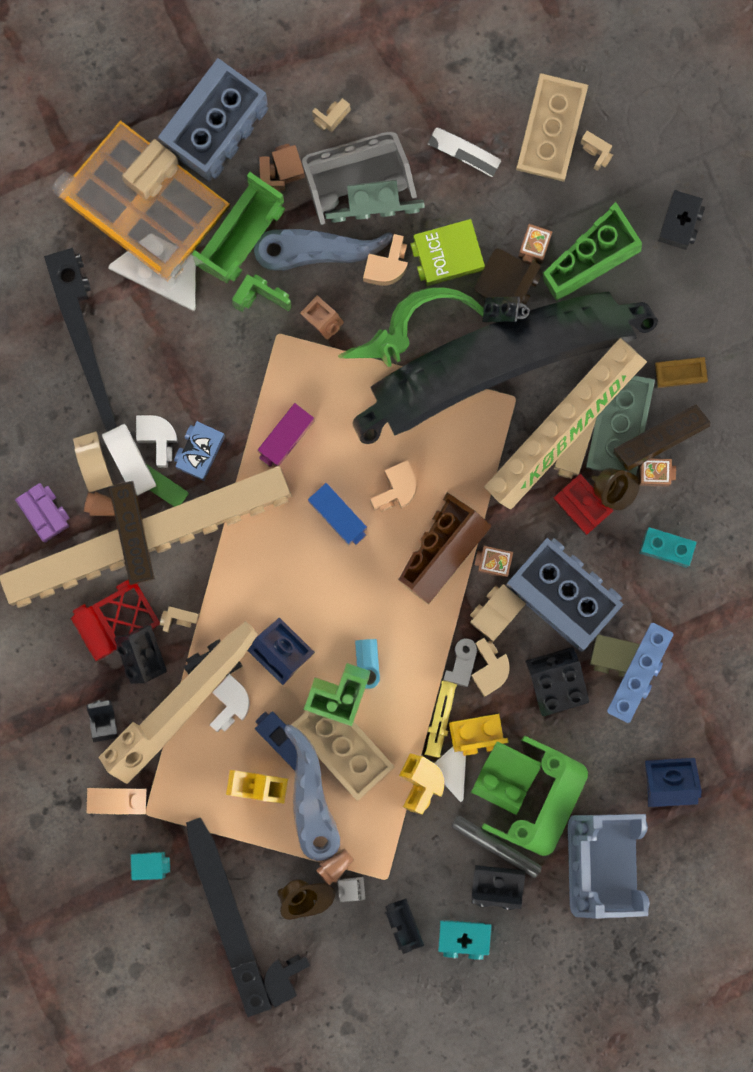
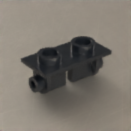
M489 297L485 300L482 322H516L517 318L525 319L530 311L526 305L519 303L520 297Z
M405 898L385 906L386 911L384 913L387 915L391 929L396 927L398 930L393 933L398 950L405 954L423 947L424 944L407 899Z

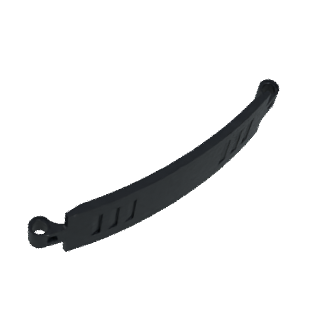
M608 291L572 298L529 310V315L525 319L517 318L516 322H495L424 354L372 385L370 388L377 402L354 418L353 427L359 440L364 444L376 442L386 423L389 424L394 436L414 428L454 404L496 384L567 358L612 347L620 338L626 343L637 339L631 326L637 328L641 333H648L657 326L658 319L647 303L638 302L618 305Z

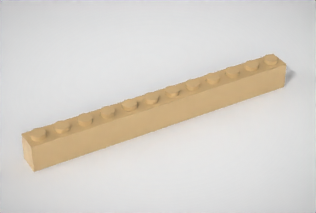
M277 466L142 519L149 552L157 550V553L166 551L171 548L170 544L180 541L181 544L195 539V534L202 531L204 535L218 530L217 526L225 522L227 525H232L241 521V516L250 513L251 516H255L264 512V507L273 504L274 507L287 503V498L292 495L280 466ZM118 529L0 575V582L8 603L12 606L17 605V608L32 603L30 600L32 598L40 596L43 599L55 594L54 590L57 588L69 589L78 585L77 581L86 577L87 580H92L101 576V571L110 568V571H115L124 567L125 561Z

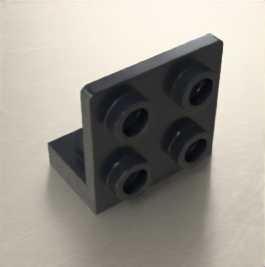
M573 647L525 661L542 716L589 703L580 661Z

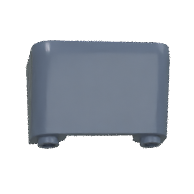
M646 814L571 816L568 822L570 909L575 917L616 918L648 916L649 898L644 891L637 890L636 840L642 839L647 832Z

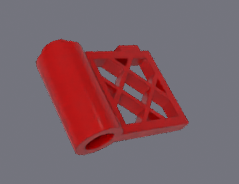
M126 580L116 586L118 591L90 607L84 604L72 611L74 616L70 619L95 662L117 650L114 640L116 637L114 634L116 623L131 627V633L133 628L139 629L142 627L135 625L137 613L140 611L149 614L153 621L150 624L152 629L160 625V621L138 584L130 585L129 580ZM132 589L135 590L139 597L137 607L122 603L124 594ZM121 596L120 602L113 601L114 599ZM140 602H142L145 609L139 608ZM107 603L117 605L118 609L115 619L104 617L100 607ZM121 607L135 610L132 624L117 620ZM107 621L114 623L112 629Z

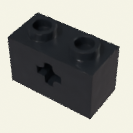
M674 190L658 241L685 250L688 248L689 243L694 245L698 230L694 229L696 220L701 221L705 207L701 206L703 198ZM681 216L686 217L684 226L679 225Z

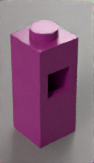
M294 403L258 448V453L261 454L259 459L269 467L273 464L276 467L280 466L314 423L315 418Z

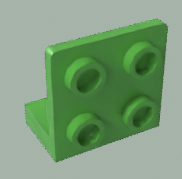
M247 274L232 298L234 308L243 312L245 307L249 309L256 299L255 293L257 292L283 309L290 311L291 300L288 298L289 294L276 287L273 290L268 287V282L256 274L254 277H251Z
M496 742L471 792L516 815L528 789L541 768V763L500 742Z

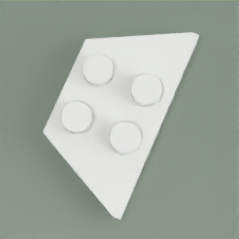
M153 234L139 242V244L165 264L179 248ZM128 251L108 267L110 270L192 311L196 309V265L192 254L189 255L168 282Z

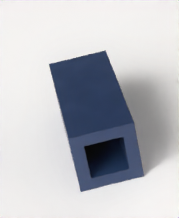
M265 711L255 721L258 724L255 730L296 770L297 751L293 742L286 735V724L273 711L270 714Z

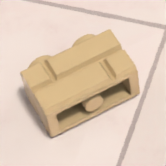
M154 139L122 175L123 182L145 200L150 195L154 197L161 190L163 180L166 177L171 178L178 170L177 157Z

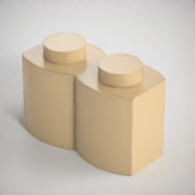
M504 584L500 588L495 585L486 596L490 600L483 607L479 604L470 614L473 618L470 624L491 640L492 643L526 604Z

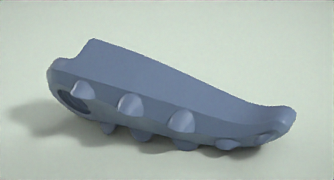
M270 230L264 232L256 243L254 253L258 263L268 270L286 271L303 265L325 262H359L368 259L369 254L376 255L388 247L393 240V234L389 232L376 239L365 241L312 230ZM276 243L281 247V252L278 256L273 257L267 253V247L270 244Z
M286 725V735L293 742L297 751L293 812L300 847L308 858L316 861L326 860L338 851L340 835L323 793L319 759L310 740L293 725ZM323 836L327 839V843L323 847H316L313 844L314 839Z

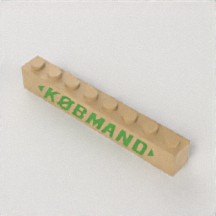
M620 338L491 478L484 488L499 503L512 509L647 361Z

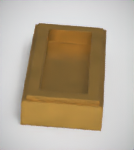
M705 357L655 363L658 388L708 382Z

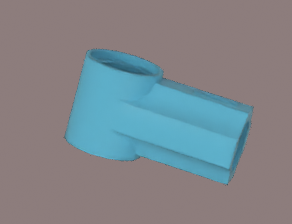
M377 639L355 640L357 667L372 671L376 675L375 682L371 685H366L365 689L375 688L380 682Z

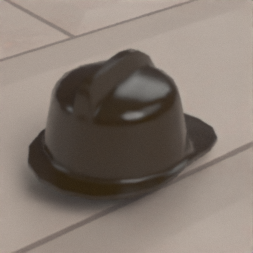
M606 468L599 476L592 475L591 477L595 482L594 494L602 501L604 506L614 510L628 508L634 502L639 492L640 482L638 477L624 470Z
M300 879L289 882L284 888L277 891L281 903L280 914L287 920L320 914L327 910L335 899V891L332 886L328 884L310 885Z

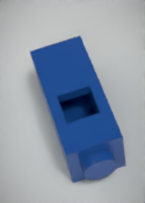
M327 483L308 499V502L348 546L352 542L357 545L366 537L364 531L367 530V526Z

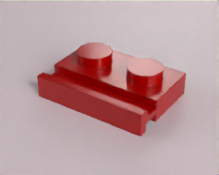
M579 474L553 499L582 532L587 535L614 510L602 504V501L594 494V488Z

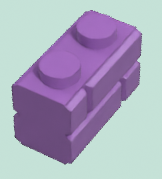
M39 483L16 498L15 501L41 540L45 543L69 527L67 520L70 517L62 506L57 508L53 502L56 496L50 487L46 486L44 488Z

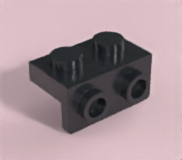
M475 865L471 903L481 907L497 906L506 910L521 909L525 870Z

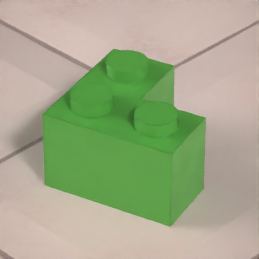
M346 663L339 685L314 678L304 710L352 726L368 682L370 671Z

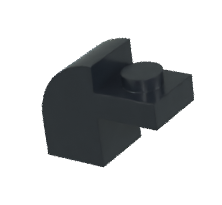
M298 954L286 960L287 966L285 967L278 958L269 967L265 976V989L274 1008L298 995L289 977L311 965L307 956L301 958Z

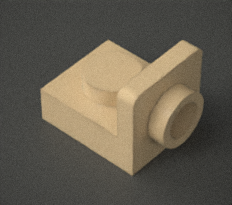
M343 98L339 103L335 101L326 112L328 114L327 117L315 108L312 111V115L315 118L313 122L320 129L325 130L327 128L332 132L350 112V104Z
M586 131L580 144L584 145L583 149L593 156L596 154L600 155L594 166L595 170L598 171L601 165L606 168L613 156L610 153L612 145Z
M169 607L168 612L163 611L160 625L164 626V632L169 633L174 618L177 619L176 624L191 627L192 623L197 624L199 614Z

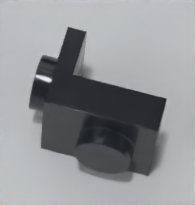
M98 700L93 704L86 705L93 742L118 738L116 716L112 702L110 700Z

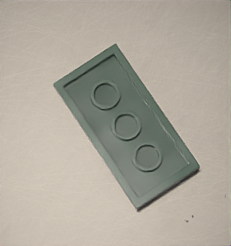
M634 376L597 416L586 468L603 471L606 468L627 471L614 455V448L645 432L654 379ZM638 466L627 472H630L636 476Z

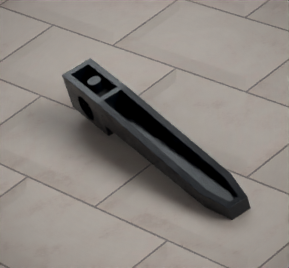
M69 248L46 255L44 259L58 305L106 432L116 428L117 423L80 301L89 299L87 292L91 291L87 276L82 277L80 268H83L84 264L81 254H75L74 249ZM68 271H72L75 273L74 280L69 283L64 282L63 275Z
M201 817L186 822L189 848L230 963L247 1018L268 1011L273 1006L266 992L261 971L215 840Z

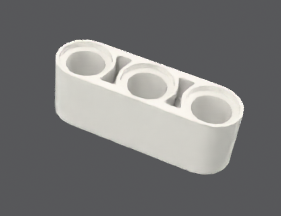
M125 423L102 434L125 482L134 481L137 495L156 487V483Z

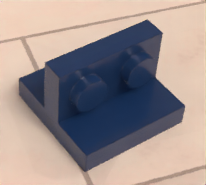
M280 617L258 635L247 650L282 685L315 653Z
M695 758L645 761L648 807L698 804V798H701V785Z

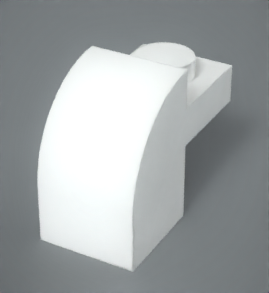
M136 416V441L138 443H156V465L158 468H168V462L173 461V448L168 447V443H178L177 434L172 425L159 416Z
M229 674L212 692L227 706L210 724L217 732L221 729L225 732L235 722L232 718L235 714L243 721L249 711L250 701L247 691Z

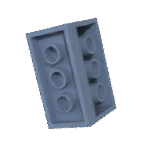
M217 58L158 136L159 142L171 151L179 161L210 182L212 178L216 179L224 169L222 164L225 160L234 157L239 149L237 145L241 139L246 140L254 129L252 125L256 119L261 120L267 113L268 107L266 106L268 102L266 92ZM231 102H236L235 105H228ZM215 122H222L219 125H213ZM201 141H207L204 145H198Z
M546 538L510 579L506 587L522 599L531 610L579 652H582L624 605L620 602L622 597L612 588L609 590L605 589L601 585L603 580L594 572L588 574L582 569L584 564L577 557L566 555L563 552L565 547L554 538L551 541ZM551 570L554 580H545L542 571ZM562 586L565 588L571 587L573 596H563ZM581 603H589L591 605V614L589 612L584 614L581 611Z

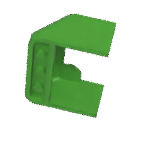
M251 172L247 175L249 186L200 254L197 251L192 253L196 266L225 283H228L230 280L236 281L242 272L240 268L242 263L273 219L277 221L285 210L282 207L284 203L283 194Z
M523 736L522 742L545 752L541 766L546 774L556 778L535 825L525 820H519L512 824L508 834L484 823L481 828L538 855L546 856L554 851L587 780L588 771L582 763L531 738Z

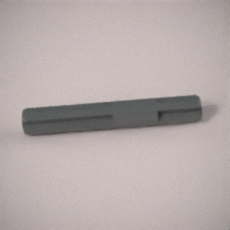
M457 816L452 823V828L518 869L525 870V873L531 877L536 878L540 873L541 865L465 818Z

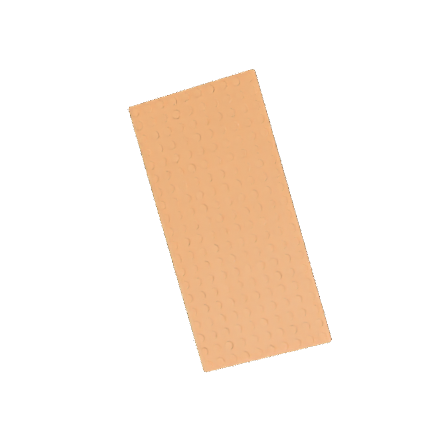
M278 334L275 337L236 482L276 467L274 464L269 467L259 459L261 454L258 453V448L294 403L313 416L315 421L280 465L292 495L287 498L288 502L274 507L273 504L264 507V512L255 516H251L250 513L241 516V521L232 525L224 523L188 658L196 653H199L200 656L209 651L207 646L218 639L222 641L245 621L260 635L279 617L315 653L282 685L247 651L240 660L243 667L230 674L248 693L250 706L247 716L242 721L235 714L232 717L235 722L225 732L222 729L219 732L215 731L210 724L227 706L211 692L164 745L147 803L146 814L150 817L186 826V822L201 817L210 833L316 861L308 858L303 853L296 831L293 812L295 770L255 730L258 726L255 721L265 711L268 714L273 711L286 725H291L306 712L304 707L314 678L339 685L346 663L357 666L355 640L377 639L380 682L375 688L364 690L354 722L395 767L357 801L320 759L319 764L323 793L340 835V846L334 855L345 849L354 859L346 870L385 880L390 874L407 810L403 805L413 787L412 783L400 777L399 774L410 753L419 756L422 754L477 545L429 604L411 592L398 579L413 552L419 551L422 545L421 538L425 532L429 533L435 521L432 518L437 510L441 511L445 504L443 499L447 492L475 510L485 519L491 494L484 486L497 473L516 398L512 395L485 389L394 436L389 424L386 423L376 442L364 444L358 438L353 427V420L357 415L377 402L370 387L403 366L392 364V366L388 367L384 361L373 358H339L338 355L346 351ZM408 460L416 478V491L412 501L402 509L396 500L393 502L395 506L381 512L380 508L374 510L370 499L392 489L385 470ZM325 483L335 491L367 526V530L364 531L366 537L357 545L352 542L348 546L308 502V499ZM185 669L183 672L181 682L188 676V673L185 671ZM370 671L367 685L373 684L376 680V675L372 671ZM230 770L287 778L285 803L226 795ZM319 836L313 841L316 847H323L327 843V839L323 836Z

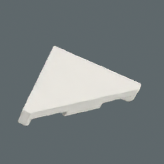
M452 747L434 764L440 768L446 787L462 802L464 799L466 756H463L462 751L454 752Z

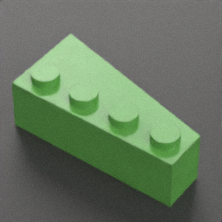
M616 202L584 235L582 234L576 240V243L568 251L566 250L543 273V281L556 301L641 252L642 242Z

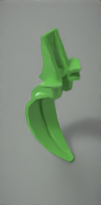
M427 288L411 293L395 308L390 322L389 334L386 330L380 329L369 342L348 349V351L346 350V352L339 354L338 357L344 359L381 358L390 367L392 366L390 357L393 356L398 363L401 361L399 354L407 350L409 346V339L407 337L408 320L414 310L423 303L437 298L457 300L470 306L482 318L484 313L483 307L472 297L449 288Z

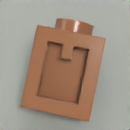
M260 157V179L279 192L285 191V181H270V179H275V164H270V157Z
M316 296L300 312L325 339H329L332 335L336 334L344 323L337 312L319 296Z

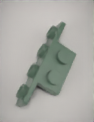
M397 180L347 185L350 208L325 212L326 219H331V222H342L349 216H355L356 219L370 218V214L380 213L382 217L393 216L395 211L405 210V214L420 212L419 208H425L423 200L399 202Z

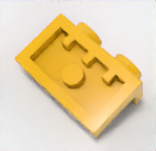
M499 714L449 723L454 752L462 751L463 756L477 754V748L486 747L487 752L492 751L496 742L508 743V738H503Z

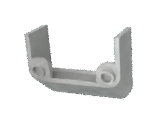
M385 132L314 152L302 159L306 179L321 225L325 224L323 212L332 211L339 203L338 197L348 194L347 185L397 180L398 192L408 187L412 199L417 197L409 162L400 140L394 132Z

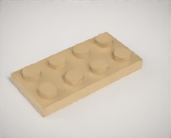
M540 73L516 170L565 181L588 85Z
M306 711L291 724L310 740L318 758L357 801L395 767L355 722L350 726Z

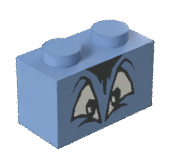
M198 421L195 426L190 425L185 435V439L188 441L184 449L179 448L174 458V461L177 462L176 468L205 481L225 438L224 433Z

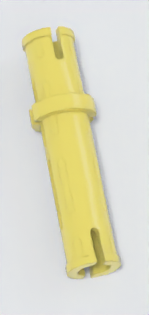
M446 681L441 682L442 685L432 726L428 728L430 735L425 755L437 758L441 756L444 737L448 735L446 729L457 684ZM447 696L443 717H441L444 699ZM441 722L437 743H435L438 725Z

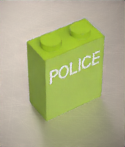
M471 219L413 235L414 242L410 243L413 257L419 258L421 266L417 267L420 281L425 280L427 286L480 272L485 268Z

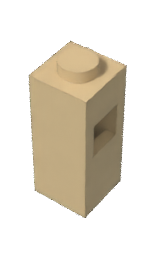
M596 418L556 460L554 469L558 470V475L572 479L573 475H579Z

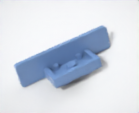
M655 623L649 625L607 713L626 723L631 721L641 699H646L652 685L649 683L653 675L657 676L662 668L663 663L660 661L673 637L672 632Z

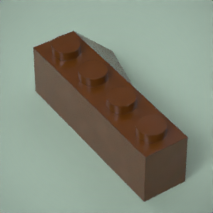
M448 492L443 499L445 501L441 511L437 510L432 518L435 522L429 533L425 532L421 538L422 545L419 551L413 552L398 579L427 604L434 599L492 527L475 510Z

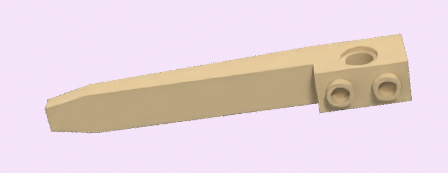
M245 621L228 634L140 725L132 722L99 756L100 761L109 774L128 784L164 747L245 655L258 635L250 624Z

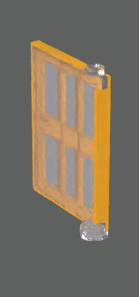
M120 120L74 176L64 172L56 180L52 187V192L168 282L171 277L173 279L179 277L183 271L181 265L229 209L230 204L180 165H177L178 170L171 178L166 177L161 183L162 188L154 197L150 195L147 200L143 199L123 182L122 175L150 143Z

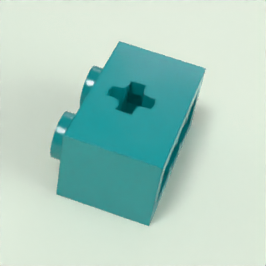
M648 527L645 531L639 554L687 568L691 564L697 542Z
M165 852L131 854L132 880L163 879L166 877V873L170 872V857H165Z
M440 920L438 952H443V957L458 958V953L468 954L469 959L483 960L484 955H489L491 924ZM463 933H466L467 937L472 939L471 942L466 944V947H462L461 942H457V938H462Z

